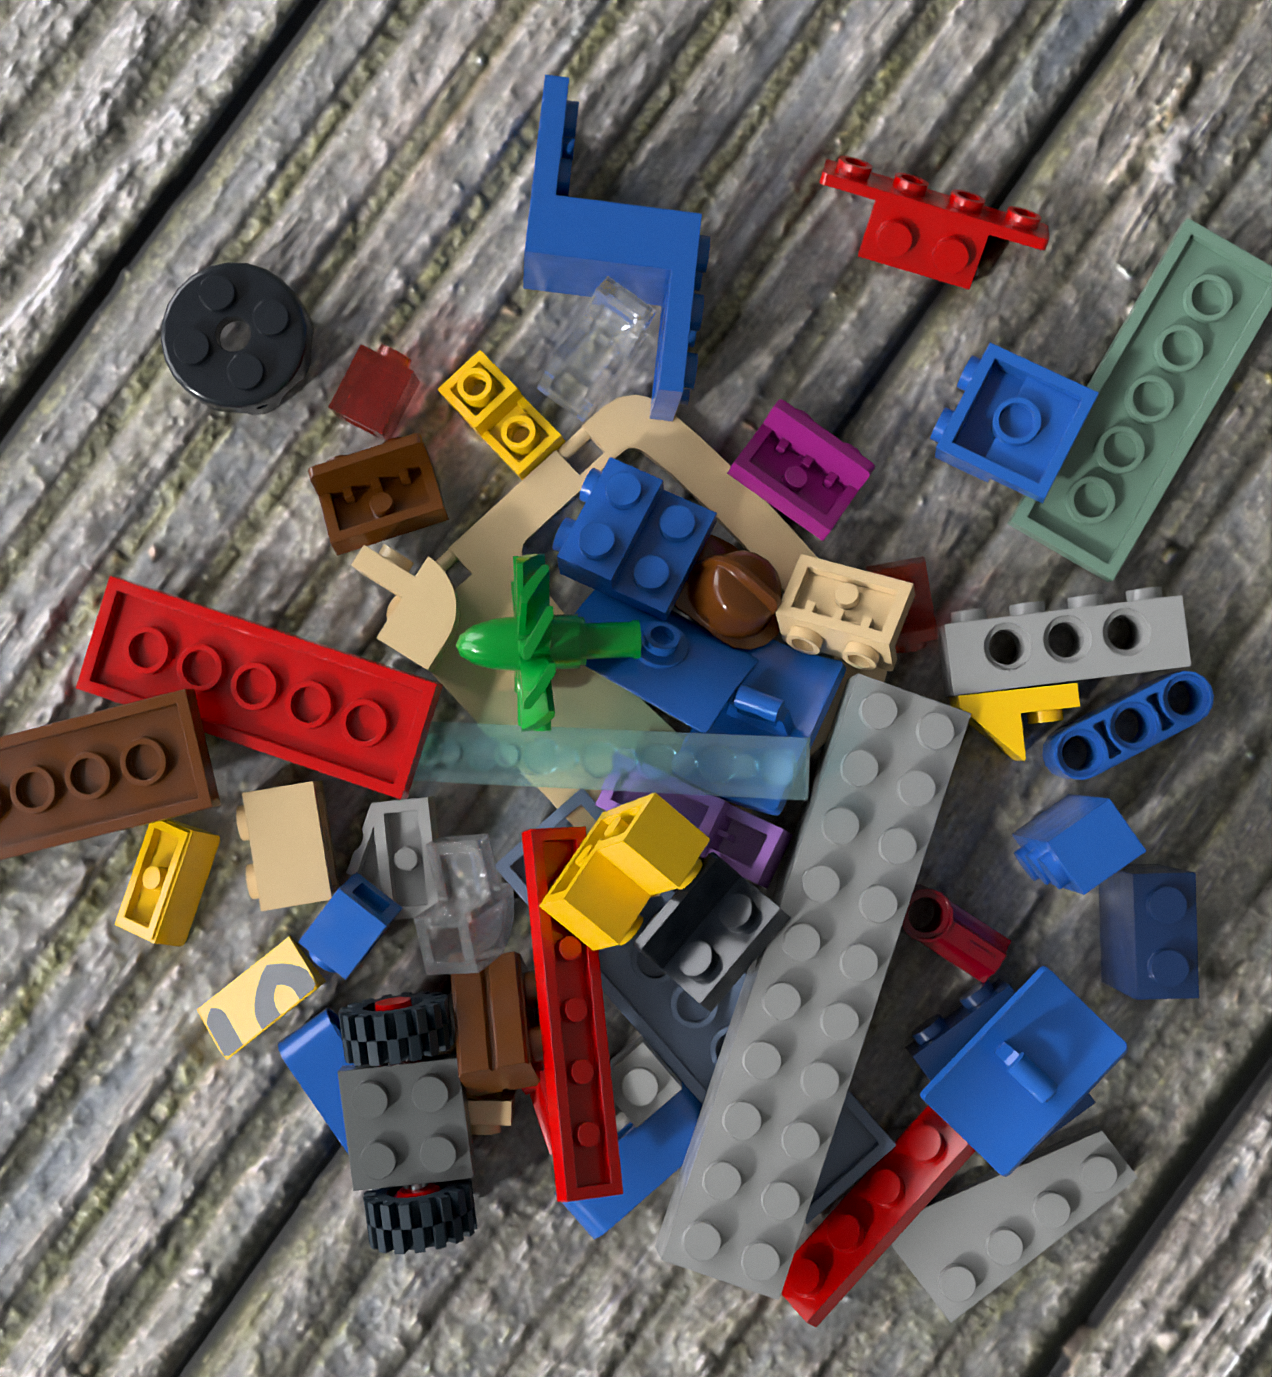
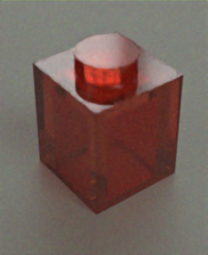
M361 344L328 408L336 417L383 441L391 439L420 384V380L415 372L409 369L412 360L397 350L383 344L380 345L377 352Z

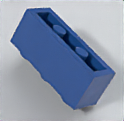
M1068 794L1012 834L1020 846L1014 852V855L1033 881L1040 878L1045 885L1052 884L1059 890L1064 888L1082 895L1094 889L1146 852L1142 843L1109 798Z

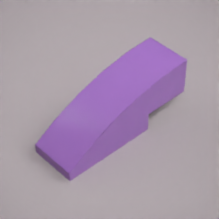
M620 752L596 801V806L608 811L656 792L710 838L700 857L705 858L710 852H715L743 878L766 889L768 888L789 845L792 834L626 753Z

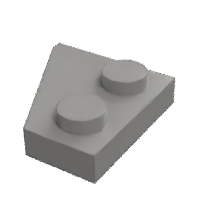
M435 796L371 803L362 827L363 839L361 845L354 851L346 872L350 875L349 878L358 872L400 905L403 909L395 920L446 914Z

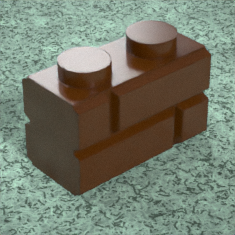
M515 951L491 955L484 960L475 958L453 962L452 966H450L458 1077L468 1093L473 1096H481L502 1092L506 1088L514 1090L537 1086L541 1082L539 1063L544 1062L540 1025L535 1026L533 1007L538 1006L535 970L529 971L521 954Z

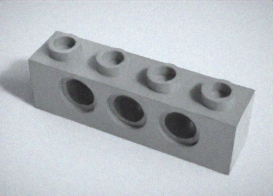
M1150 587L1125 591L1127 602L1104 605L1103 594H1093L1068 598V609L1046 612L1045 602L1037 601L1010 605V616L987 619L986 608L950 613L951 623L936 628L944 695L949 697L1192 666L1182 595L1163 597L1162 587ZM1114 618L1124 620L1131 630V641L1124 650L1113 646L1108 638V626ZM1055 625L1066 627L1073 636V648L1066 657L1056 655L1049 646L1048 636ZM996 632L1008 634L1015 643V656L1007 665L998 663L990 654L989 643Z

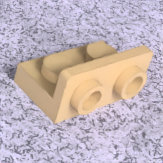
M801 554L782 597V603L776 611L782 639L793 649L805 654L816 655L819 652L841 657L848 664L858 669L874 670L875 668L893 671L897 662L895 645L915 597L914 583Z

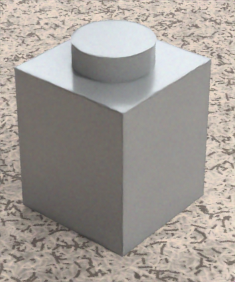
M641 1034L610 1060L614 1103L636 1128L682 1090V1081Z

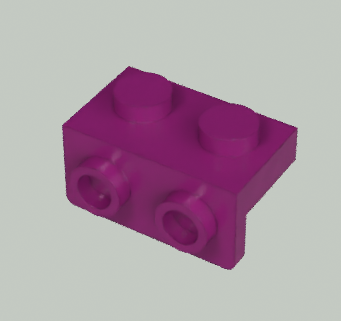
M779 399L757 432L733 462L727 474L817 538L824 541L857 492L874 471L875 465L862 456L860 451L853 445L841 441L814 422L806 412L794 408L783 399Z

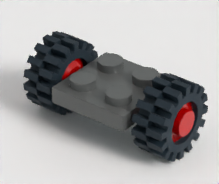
M421 991L416 994L403 992L397 996L389 994L383 995L379 999L369 998L362 1000L363 1003L349 1004L348 1007L340 1009L338 1013L344 1058L346 1063L354 1064L342 1066L338 1070V1079L353 1191L367 1190L364 1193L363 1201L370 1247L373 1250L379 1249L381 1253H388L394 1250L395 1254H405L408 1250L422 1253L426 1252L425 1248L435 1247L438 1250L447 1247V1242L455 1244L464 1241V1236L471 1237L475 1233L474 1230L477 1229L471 1178H474L477 1170L466 1088L458 1077L457 1053L438 1055L440 1054L439 1051H447L454 1044L448 996L442 994V992L430 993V991Z

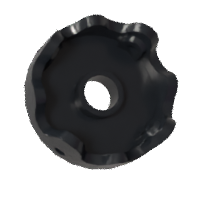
M227 262L209 266L195 273L176 290L167 304L162 320L161 345L165 362L174 379L187 393L199 402L216 411L260 415L275 410L280 405L282 397L295 384L306 377L311 363L314 326L305 306L283 279L259 266L249 263ZM231 322H244L249 325L251 331L248 344L239 351L232 352L223 349L220 335L224 327Z

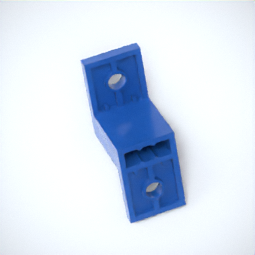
M545 74L524 251L523 289L661 306L649 419L673 421L678 405H688L690 390H694L698 353H690L687 350L688 347L694 348L696 333L701 328L704 295L695 294L694 290L700 291L703 273H706L711 238L710 236L700 235L701 213L569 197L579 101L568 100L569 77Z

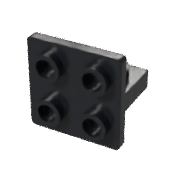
M710 852L702 861V867L693 881L685 888L678 889L661 911L648 921L644 931L635 940L633 946L642 955L665 971L699 1004L712 1012L791 917L743 878L715 852Z

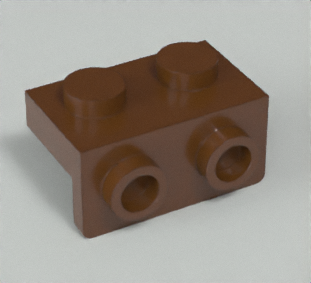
M419 433L405 437H394L380 445L349 455H338L308 469L310 481L319 496L330 543L337 556L360 549L363 545H373L449 520L433 463Z

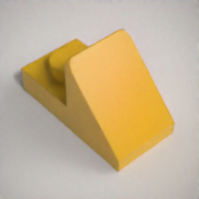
M1078 683L949 697L951 707L971 713L968 724L1014 761L1026 760L1021 713L1027 712L1028 724L1064 720L1062 708L1080 707Z

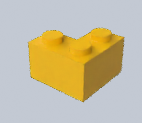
M656 792L602 812L539 907L593 951L616 945L622 946L632 939L641 927L643 917L640 915V912L650 897L653 898L659 893L674 889L681 890L693 881L702 867V861L699 859V856L707 846L710 838Z

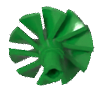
M545 554L513 556L514 581L511 582V595L514 616L491 619L473 625L459 636L456 647L460 656L474 665L494 670L514 671V691L517 693L518 726L521 727V732L532 730L552 731L551 720L555 717V707L551 680L556 674V670L579 669L580 666L586 665L587 659L629 657L640 659L639 620H632L631 622L585 623L584 617H578V614L554 615L553 606H550L549 564L545 565Z

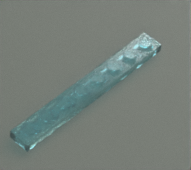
M432 721L413 780L807 800L810 738L551 726L552 731L532 730L521 732V727L518 725Z

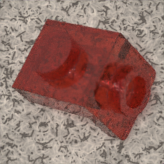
M924 556L866 566V571L914 583L915 597L895 645L896 653L918 651L927 646V641L938 639V629Z

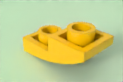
M481 350L474 354L437 389L521 480L565 443L562 435L523 397L519 389Z

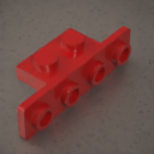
M840 156L838 162L830 159L825 161L819 181L820 184L875 200L859 248L858 257L970 290L989 235L1043 251L1047 248L1050 239L1048 225L1040 223L1042 217L1031 210L1009 206L1007 212L984 206V198L968 191L954 189L950 195L930 190L928 189L929 183L915 175L896 173L894 178L871 172L873 168L871 164L855 157Z

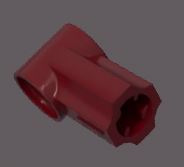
M915 884L900 931L923 944L979 982L985 983L992 974L996 973L1007 956L1011 940L948 900L941 892L921 884ZM928 897L934 906L932 921L922 928H913L908 919L910 906L916 900Z

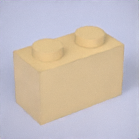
M310 781L242 793L244 805L237 806L236 819L241 839L243 841H250L253 863L246 865V882L251 899L259 898L261 911L330 900L340 886L323 781Z

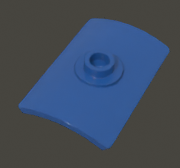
M594 590L574 613L578 614V617H584L585 623L631 622L632 620H639L641 628L640 659H634L633 657L587 659L586 665L583 666L704 734L710 731L729 700L759 662L751 654L742 649L726 645L706 629L672 610L667 620L664 621L597 590Z
M772 639L763 647L751 650L742 649L759 660L756 668L734 693L708 733L704 734L691 728L674 763L672 773L679 779L728 802L758 812L779 815L787 802L847 668L840 660L805 654Z
M1042 966L921 1091L920 1097L1001 1176L1007 1177L1121 1060L1129 1048L1127 1043L1076 996L1053 971L1046 966Z

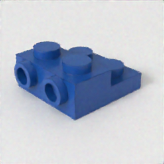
M989 343L982 359L972 355L967 362L957 384V388L965 392L955 411L945 407L933 429L930 439L938 443L935 458L987 483L992 479L1043 504L1099 392L995 344Z
M610 457L603 471L592 468L587 474L579 495V500L585 502V505L577 520L566 517L555 535L553 550L559 552L557 561L560 574L666 621L717 522V513L664 490L662 479Z

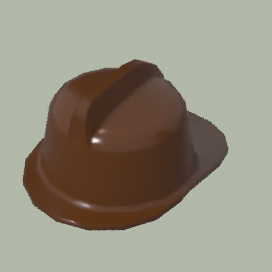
M710 535L674 606L726 645L732 648L751 650L765 646L780 631L776 611L782 603V585L777 571L767 559L755 552L739 550L729 542Z

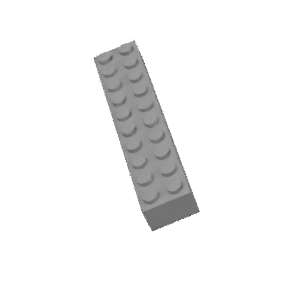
M859 673L847 679L771 900L791 918L748 968L692 1139L655 1244V1248L662 1261L776 1300L780 1299L971 713Z

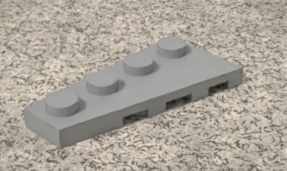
M1095 1126L1029 1155L1027 1160L1023 1161L1007 1177L1001 1176L995 1170L976 1178L977 1182L948 1195L942 1193L935 1196L891 1246L949 1322L952 1323L1138 1177L1103 1131Z

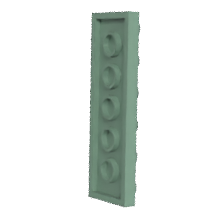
M1187 218L1178 228L1088 383V388L1099 392L1098 397L1044 503L1042 504L1023 495L1007 524L1104 581H1114L1271 310L1272 266Z

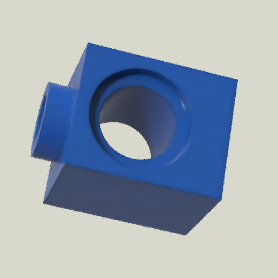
M356 872L338 888L298 943L309 951L310 957L319 967L331 973H338L346 980L366 958L403 908Z

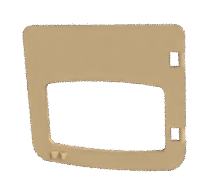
M630 395L618 397L603 406L558 450L550 454L435 561L446 572L459 560L471 575L456 588L461 611L459 628L452 644L432 674L557 809L582 787L596 802L620 752L626 753L674 776L672 768L686 741L641 698L585 666H580L579 669L556 670V674L551 680L555 707V717L551 720L552 731L532 730L521 732V727L518 726L517 693L514 691V671L494 670L474 665L461 657L456 647L459 636L473 625L491 619L514 616L511 595V582L514 581L513 556H523V548L527 541L580 494L583 482L592 468L603 471L610 457L617 460L627 451L641 452L670 475L703 507L716 512L717 521L746 551L755 552L767 559L778 573L783 593H785L800 555L804 554L818 558L764 499L727 474L731 465L676 415L673 421L649 419L651 398L645 396ZM591 439L602 450L603 454L579 475L567 460ZM397 595L388 605L387 620L401 600ZM550 597V606H553L554 615L564 614ZM831 655L832 659L842 661L847 669L806 760L826 742L847 679L859 673L885 682L887 670L875 668L874 670L858 669L848 664L843 658ZM728 802L729 804L738 807L748 813H751L753 811L752 809ZM582 804L566 817L574 827L586 826L587 834L596 822Z

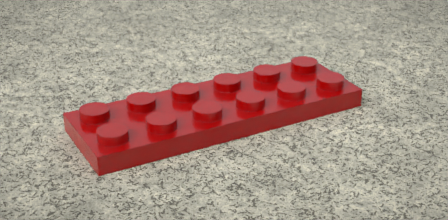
M109 576L76 685V689L123 705L182 689H194L205 733L400 800L407 799L443 687L441 683L115 576Z

